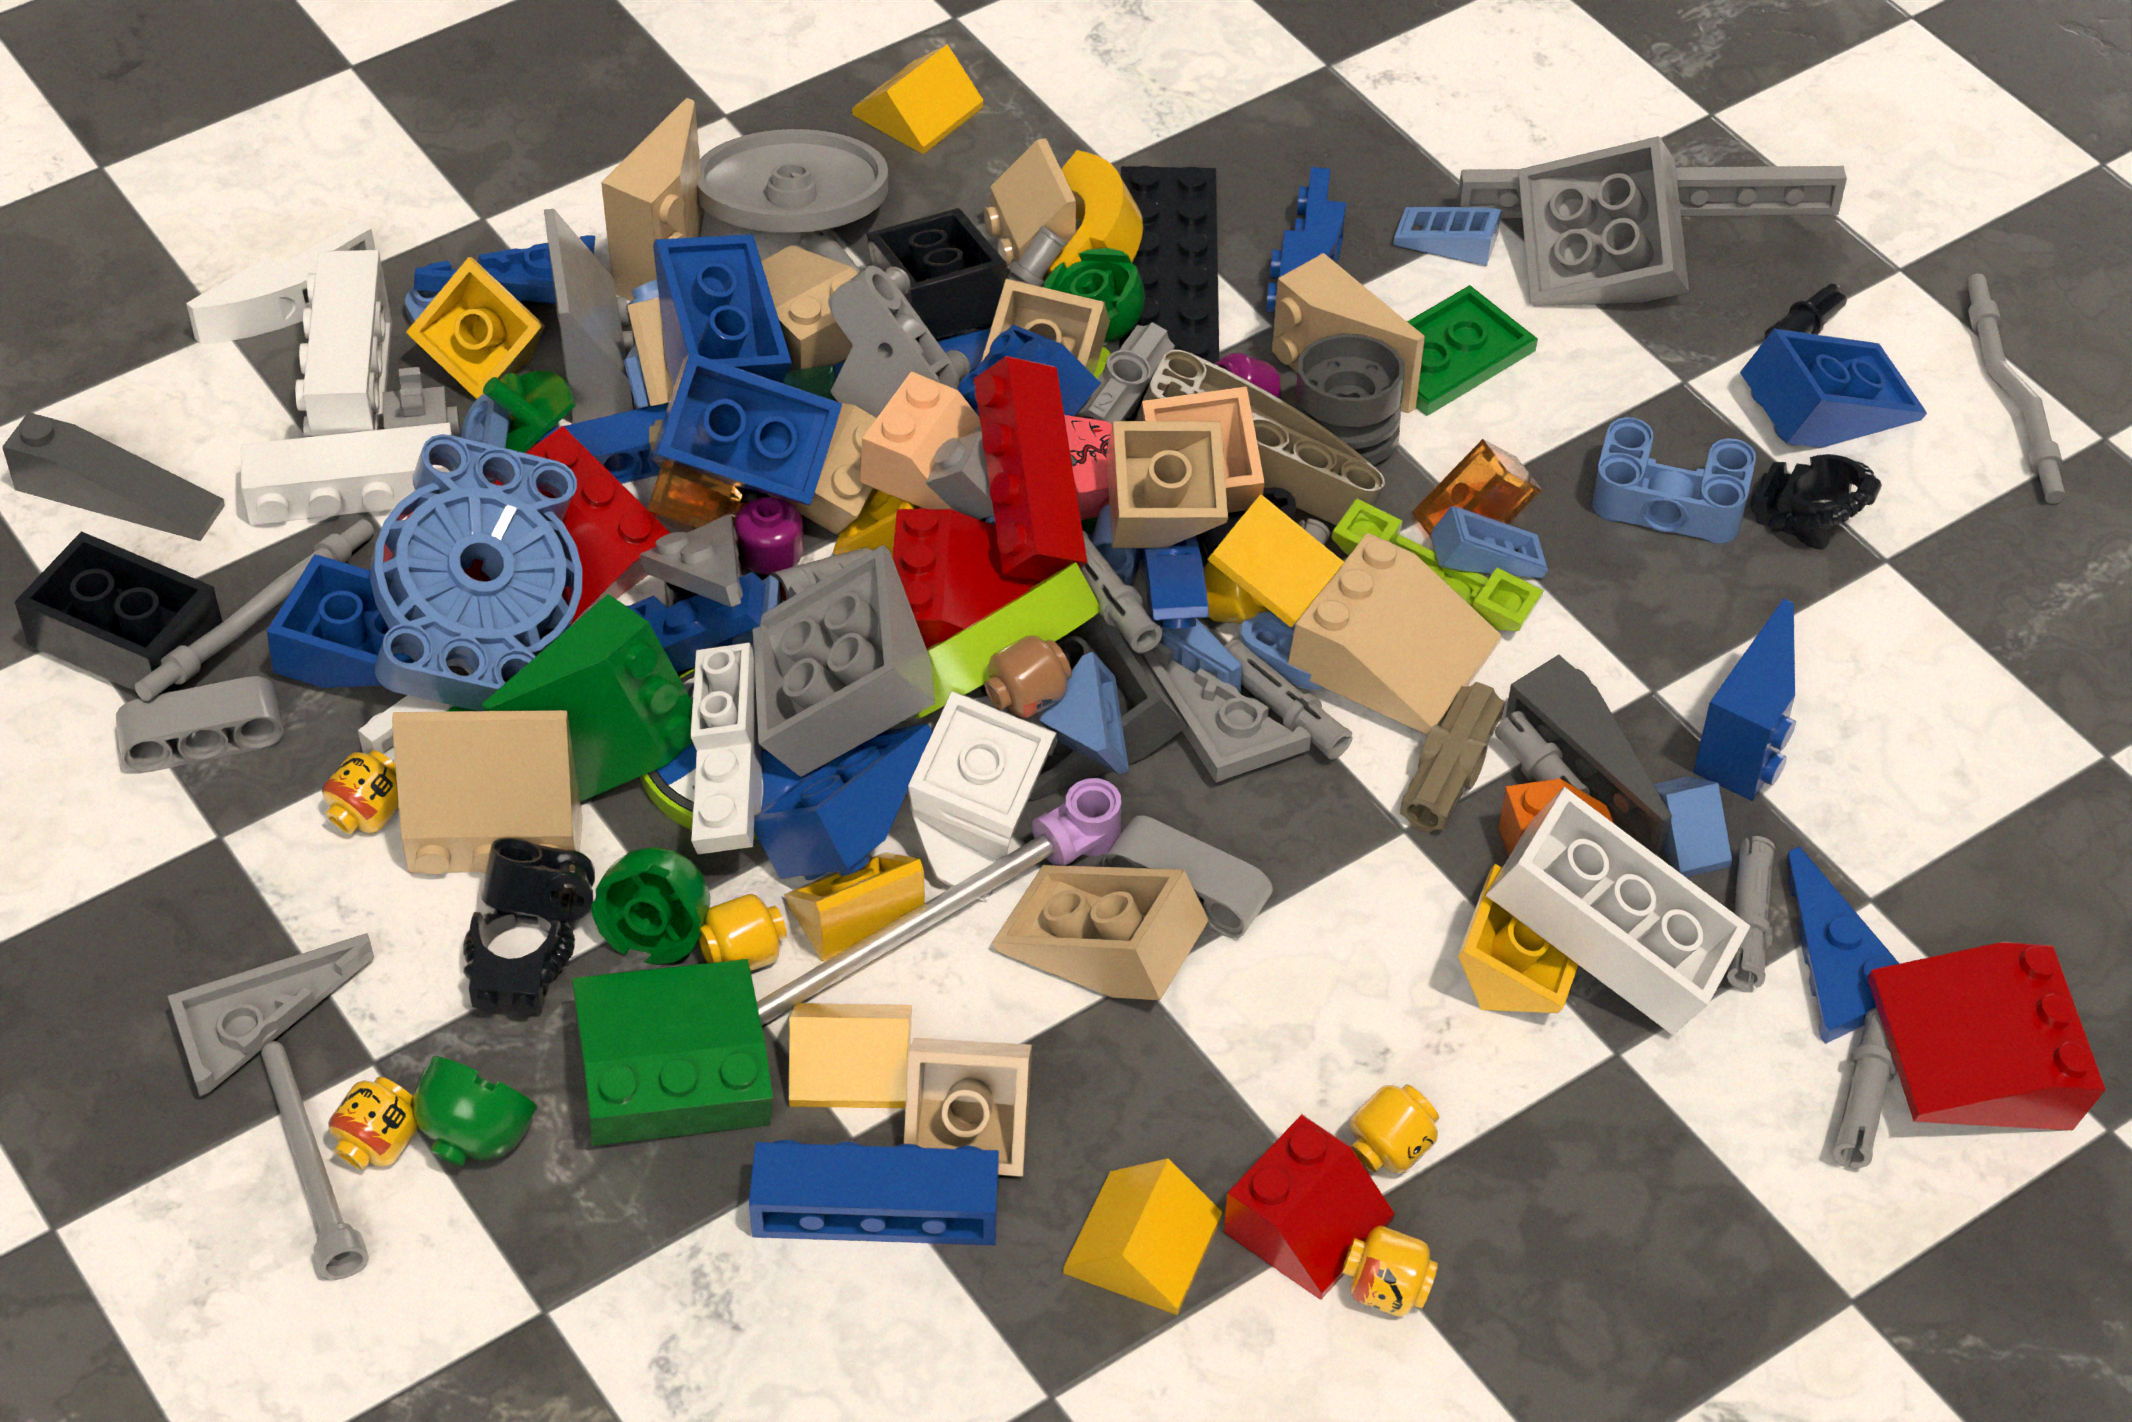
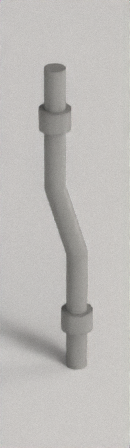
M1973 274L1966 280L1972 304L1969 307L1968 313L1972 329L1979 334L1988 374L2023 409L2032 444L2028 451L2032 470L2040 477L2045 501L2050 504L2060 503L2066 497L2059 471L2062 468L2063 461L2059 445L2051 439L2042 399L2006 363L1998 330L2002 322L1998 305L1990 298L1986 277L1983 274Z
M361 519L340 535H329L315 545L314 553L275 579L224 622L188 647L179 646L161 659V666L135 683V690L138 696L145 701H149L173 683L183 684L200 671V664L240 637L289 596L314 554L343 563L350 560L352 551L374 536L375 532L371 523Z

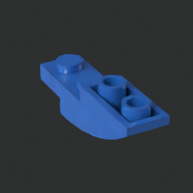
M1311 167L1309 186H1299L1297 215H1306V219L1296 218L1295 231L1284 230L1282 250L1273 249L1270 279H1278L1323 253L1336 264L1338 263L1343 241L1346 202L1327 201L1330 168ZM1269 282L1266 312L1275 313L1277 283Z
M1196 536L1169 547L1142 548L1141 574L1147 585V604L1153 620L1163 621L1164 628H1188L1196 626V618L1209 617L1204 571Z
M753 572L741 576L739 580L743 596L740 598L741 603L734 607H729L699 594L689 599L681 600L669 607H666L654 595L627 607L650 623L675 671L678 672L695 667L696 650L732 645L733 637L759 627L766 584Z

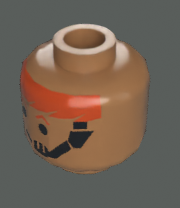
M1029 635L991 656L988 664L990 679L986 680L984 685L991 702L998 710L1002 711L1007 708L1017 717L1029 718L1064 698L1067 691V680L1071 678L1072 673L1065 654L1053 640L1044 641L1038 636Z

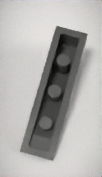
M31 412L26 414L2 446L16 491L193 540L201 541L225 506L223 498L75 424Z
M1558 654L1513 682L1510 686L1505 717H1508L1510 722L1515 725L1516 722L1511 718V713L1523 712L1530 724L1547 743L1552 742L1559 747L1563 753V762L1582 784L1589 788V795L1607 805L1610 815L1655 855L1664 851L1672 815L1599 690L1592 684L1589 677L1583 671L1575 669Z

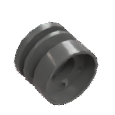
M1337 334L1322 337L1308 345L1298 357L1296 409L1352 447L1370 464L1375 465L1391 456L1399 444L1404 361L1397 350L1384 341L1363 334Z

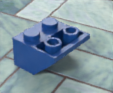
M1012 324L1007 331L1002 332L995 338L990 346L988 355L974 371L968 373L961 380L957 390L979 416L978 404L975 398L974 378L1005 356L1057 367L1064 415L1075 416L1101 382L1063 344Z

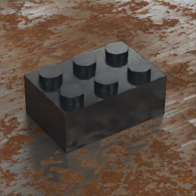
M960 208L867 233L872 265L879 267L884 272L889 267H898L908 275L910 289L905 298L936 341L950 338L955 333L969 329H988L992 327L1005 280L1009 279L1005 260Z
M82 531L15 601L29 646L136 691L135 683L161 666V659L179 646L188 647L223 622L214 586ZM173 683L159 694L169 693L176 684Z

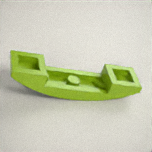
M1357 498L1333 530L1331 538L1348 556L1367 533L1416 554L1497 630L1520 631L1544 590L1496 567L1490 578H1487L1477 572L1459 571L1439 566L1434 551L1400 535L1402 520Z
M1072 563L1028 589V592L947 640L929 647L927 652L932 666L935 704L915 714L916 718L920 719L945 706L952 691L965 695L983 685L986 680L990 679L988 664L994 653L1029 635L1038 636L1044 641L1053 640L1055 642L1098 614L1100 604L1077 563Z

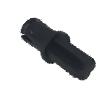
M1829 284L1807 301L1795 302L1790 307L1788 315L1765 331V335L1768 337L1773 329L1818 335L1823 330L1824 322L1846 305L1847 296L1841 292L1839 285Z

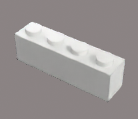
M450 422L241 444V489L250 525L393 510L400 501L416 491L413 486V473L424 443L432 436L439 434L452 435ZM432 465L436 470H439L441 472H450L447 468L443 466Z

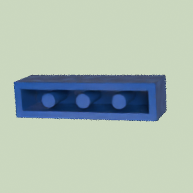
M779 1140L774 1143L755 1142L749 1197L752 1238L996 1246L999 1150H983L975 1146H961L956 1149L922 1148L914 1144H900L895 1147L861 1146L854 1142H840L835 1145L801 1144L793 1140Z

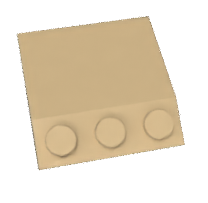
M686 98L601 182L611 274L614 280L615 292L620 297L626 296V299L629 301L634 300L632 290L657 279L653 249L656 239L700 237L704 209L698 203L697 184L701 175L695 101Z
M1367 533L1295 624L1288 664L1311 674L1309 681L1428 735L1434 725L1440 726L1444 721L1461 686H1469L1500 643L1501 634L1416 554Z
M567 710L393 712L392 728L401 839L408 873H426L431 875L450 872L486 873L491 845L500 838H519L537 845L580 852L583 817ZM573 864L570 865L569 871H575Z

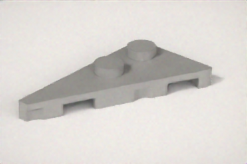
M725 515L687 533L674 532L667 534L656 541V547L639 554L645 573L729 607H734L741 603L740 598L743 596L739 580L741 572L738 559L739 552L735 541L737 534L730 515Z
M1159 642L1152 650L1140 653L1188 726L1182 732L1215 782L1310 750L1311 735L1308 730L1298 726L1294 731H1291L1268 717V706L1256 699L1241 695L1236 687L1229 683H1224L1216 675L1202 668L1196 673L1173 660L1174 650L1164 646V644Z
M368 933L169 995L170 1006L199 1096L211 1092L261 1051L266 1043L277 1038L374 958Z

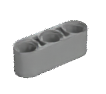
M259 676L244 677L159 694L149 701H145L142 698L126 702L116 713L122 762L127 768L136 772H153L261 750L277 743L283 735V723L276 687L267 678Z
M1147 816L1132 818L1102 860L1103 867L1184 869L1209 920L1205 927L1230 938H1239L1245 934L1273 892L1270 880L1260 869Z

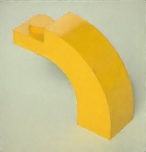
M1076 150L1061 170L1076 200V219L1083 222L1048 269L1050 274L1062 262L1068 268L1072 264L1081 261L1078 253L1089 249L1111 248L1120 250L1129 256L1132 263L1142 239L1143 220L1141 212L1118 171L1106 159L1098 155Z

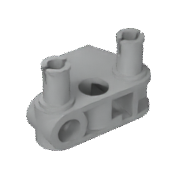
M874 265L867 266L852 279L840 285L828 298V305L832 316L853 344L830 392L837 402L856 405L876 418L911 371L956 390L961 380L970 373L968 358L957 350H950L945 353L907 301L905 295H907L910 289V279L898 267H889L884 272Z

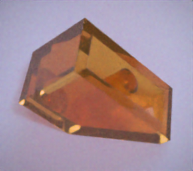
M1482 439L1412 513L1430 537L1433 528L1451 506L1459 507L1509 525L1542 489L1515 455Z
M663 459L647 511L669 527L690 532L725 515L731 516L735 528L736 516L739 510L745 506V503L740 502L742 494L734 486Z

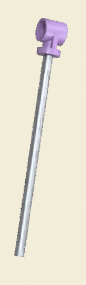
M1088 778L1076 782L1068 790L1066 803L1049 813L1042 814L1032 821V832L1035 839L757 1001L761 1025L766 1024L793 1008L795 1004L805 1001L1045 858L1052 865L1067 866L1082 854L1087 856L1106 854L1121 834V795L1110 782L1099 778Z

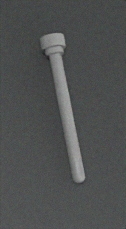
M268 1042L263 1046L261 1055L320 1229L314 1246V1254L320 1272L328 1279H344L360 1272L369 1260L363 1237L359 1231L343 1221L285 1048L279 1042Z

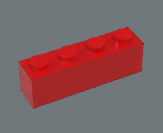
M1005 356L974 378L975 398L978 404L983 438L982 445L985 451L990 497L993 504L997 531V545L1000 551L1003 575L1043 581L1072 563L1076 562L1079 568L1088 563L1057 367Z

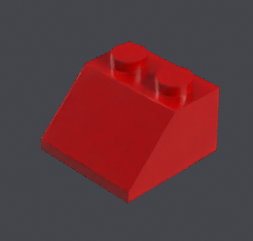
M1301 1114L1227 1193L1224 1233L1312 1295L1322 1300L1344 1276L1341 1272L1353 1238L1365 1242L1369 1232L1374 1227H1388L1394 1220L1395 1213L1352 1148Z

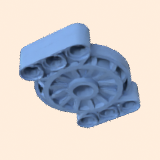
M439 434L432 436L424 443L413 473V486L416 491L400 501L386 518L371 556L370 582L375 603L390 629L383 639L374 664V670L378 682L393 692L471 710L485 711L482 703L506 683L503 679L512 678L565 632L575 615L582 594V566L576 544L562 521L577 489V479L569 467L555 460L453 435ZM432 465L443 466L447 468L450 472H441L439 470H436ZM486 478H494L500 481L503 486L492 484ZM539 491H547L553 494L556 499L548 498ZM409 514H411L410 517H409L407 520H402V519H404L406 516H408ZM386 543L393 556L390 560L383 563L384 545ZM474 559L483 561L481 571L489 576L491 581L474 580L463 569L470 568ZM569 586L567 605L561 595L563 589ZM545 629H554L540 640V636ZM404 653L410 656L414 662L403 663L397 660L393 654ZM448 666L462 667L469 675H457Z

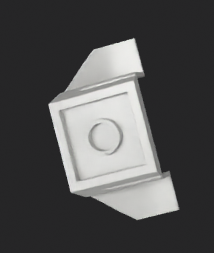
M951 692L912 776L907 791L910 801L909 809L937 880L953 887L1007 855L1010 840L1048 754L1052 756L1058 743V733L1047 729L1039 721L1046 709L1029 718H1020L1011 713L1007 708L1002 711L998 710L991 702L989 696L972 699L968 696ZM992 890L977 899L987 902Z

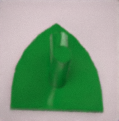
M538 370L522 374L520 377L515 373H508L501 380L497 377L491 378L483 388V393L507 411L512 418L511 427L507 432L505 448L522 453L527 452L576 406L573 392L568 382L551 371Z

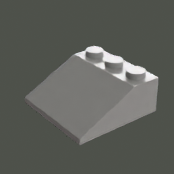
M1659 136L1518 169L1530 302L1533 306L1643 303L1689 292L1675 159Z
M554 208L544 209L567 382L573 392L576 404L571 410L573 424L633 410V394L624 360L633 348L634 342L632 330L622 331L621 328L630 326L626 296L616 297L613 276Z
M884 545L765 612L761 616L760 626L753 629L759 745L800 777L935 704L931 660L890 550Z

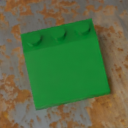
M610 594L602 598L482 703L485 711L567 710L580 802L668 765L693 742L691 739L693 701L650 623Z
M748 959L572 978L591 1146L770 1125L773 1094L765 1039Z

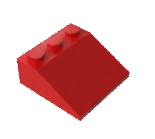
M561 426L525 453L563 463L573 471L577 479V489L562 521L576 544L582 566V594L571 621V626L607 594L618 599L647 577L648 574L645 573L639 554L656 547V541L670 534V532L564 426ZM496 480L493 483L495 485L503 486V484L498 480ZM539 491L548 498L556 499L553 494L547 491ZM475 559L482 581H491L490 577L481 571L483 561ZM569 586L563 589L561 595L567 605Z
M897 509L892 558L926 649L936 643L947 640L1028 592V589L1041 582L1003 575L995 525L952 509Z
M1999 942L1872 969L1867 976L1913 1122L2073 1131L2106 1091L2053 945Z

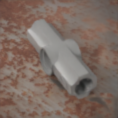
M1150 323L1147 326L1137 325L1119 351L1109 355L1104 370L1098 378L1101 384L1077 412L1075 417L1107 421L1113 424V421H1125L1126 418L1134 415L1163 355L1167 351L1174 350L1175 345L1170 341L1167 330L1154 323Z

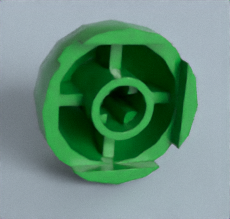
M1111 248L1089 249L1078 253L1081 261L1072 264L1068 268L1064 262L1055 267L1045 280L1044 288L1105 302L1110 320L1103 344L1105 346L1126 336L1140 321L1145 302V292L1137 267L1131 263L1126 253Z
M642 848L630 851L616 860L607 869L595 889L596 898L592 903V917L599 933L620 953L626 955L629 949L651 954L644 963L654 965L673 963L691 953L702 933L699 930L706 924V915L710 908L711 896L702 872L690 859L674 850L666 848Z
M432 1056L428 1066L424 1067L413 1095V1114L418 1127L430 1139L435 1141L430 1152L447 1162L463 1167L467 1157L481 1161H490L504 1157L516 1148L533 1122V1116L538 1108L537 1104L500 1081H497L495 1085L479 1077V1071L447 1058Z

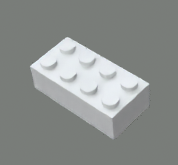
M379 250L318 252L316 273H308L307 275L308 299L312 303V308H304L303 312L305 337L309 338L308 343H301L299 350L300 368L302 374H305V378L296 381V404L298 411L307 412V416L304 417L303 421L304 438L382 430L384 425L382 392L387 390L392 320Z
M1565 787L1531 820L1486 894L1487 897L1672 1035L1708 1006L1751 927Z

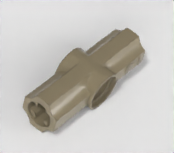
M1475 682L1471 686H1461L1442 725H1434L1430 730L1420 755L1418 771L1401 802L1400 814L1410 822L1412 828L1429 834L1433 830H1444L1464 789L1471 790L1474 787L1486 758L1488 742L1491 736H1493L1494 730L1501 720L1504 711L1505 701L1498 697L1494 688L1479 682Z

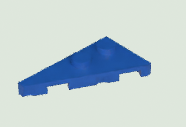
M580 236L582 242L594 254L596 236ZM548 242L536 244L526 249L514 248L478 255V263L519 302L533 301L556 304ZM448 260L431 263L422 268H415L414 290L440 292L458 269L451 270L452 265Z
M1799 846L1788 851L1787 865L1790 869L1788 884L1790 894L1795 896L1798 907L1799 921L1797 927L1804 961L1811 970L1809 979L1811 995L1817 998L1821 1017L1819 1026L1820 1038L1827 1044L1864 1026L1866 1013L1870 1009L1877 1008L1867 978L1870 971L1900 963Z

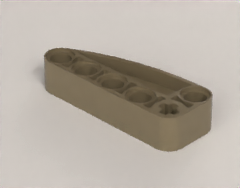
M1171 350L1163 355L1150 381L1143 401L1247 387L1265 482L1264 488L1277 487L1285 489L1295 498L1296 508L1336 526L1356 498L1375 506L1385 485L1383 475L1352 447L1326 428L1262 388L1192 353L1183 350ZM1142 403L1134 421H1144Z

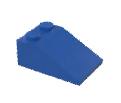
M753 234L656 239L653 249L665 356L673 387L675 386L682 361L689 352L783 383L792 362Z
M1773 329L1740 371L1751 389L1752 398L1763 407L1775 425L1774 431L1777 436L1786 444L1794 446L1804 445L1823 448L1921 421L1927 414L1879 343Z
M689 352L682 361L651 460L702 477L810 506L842 403Z
M317 554L313 555L267 630L273 673L322 688L383 686L377 680L374 664L383 639L390 629L376 606L370 582V570ZM404 653L393 654L397 660L403 663L414 662L410 656Z
M1783 598L1711 699L1693 773L1709 781L1717 782L1720 786L1751 801L1755 799L1765 783L1773 786L1780 777L1787 760V756L1780 752L1786 747L1796 726V720L1790 718L1795 698L1794 602Z
M928 723L888 730L878 734L874 738L818 767L754 816V832L780 879L804 876L806 880H813L826 873L838 871L840 876H846L858 871L870 861L868 854L884 842L888 836L908 791V785L933 733Z

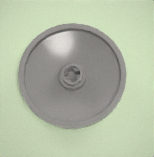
M772 130L734 138L708 151L700 159L701 175L697 184L698 203L707 213L723 222L741 228L764 232H811L854 222L877 209L883 203L888 193V167L884 157L876 149L849 136L819 130Z

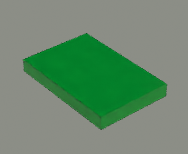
M1471 285L1463 288L1407 321L1425 336L1416 408L1425 416H1429L1535 352L1538 338Z

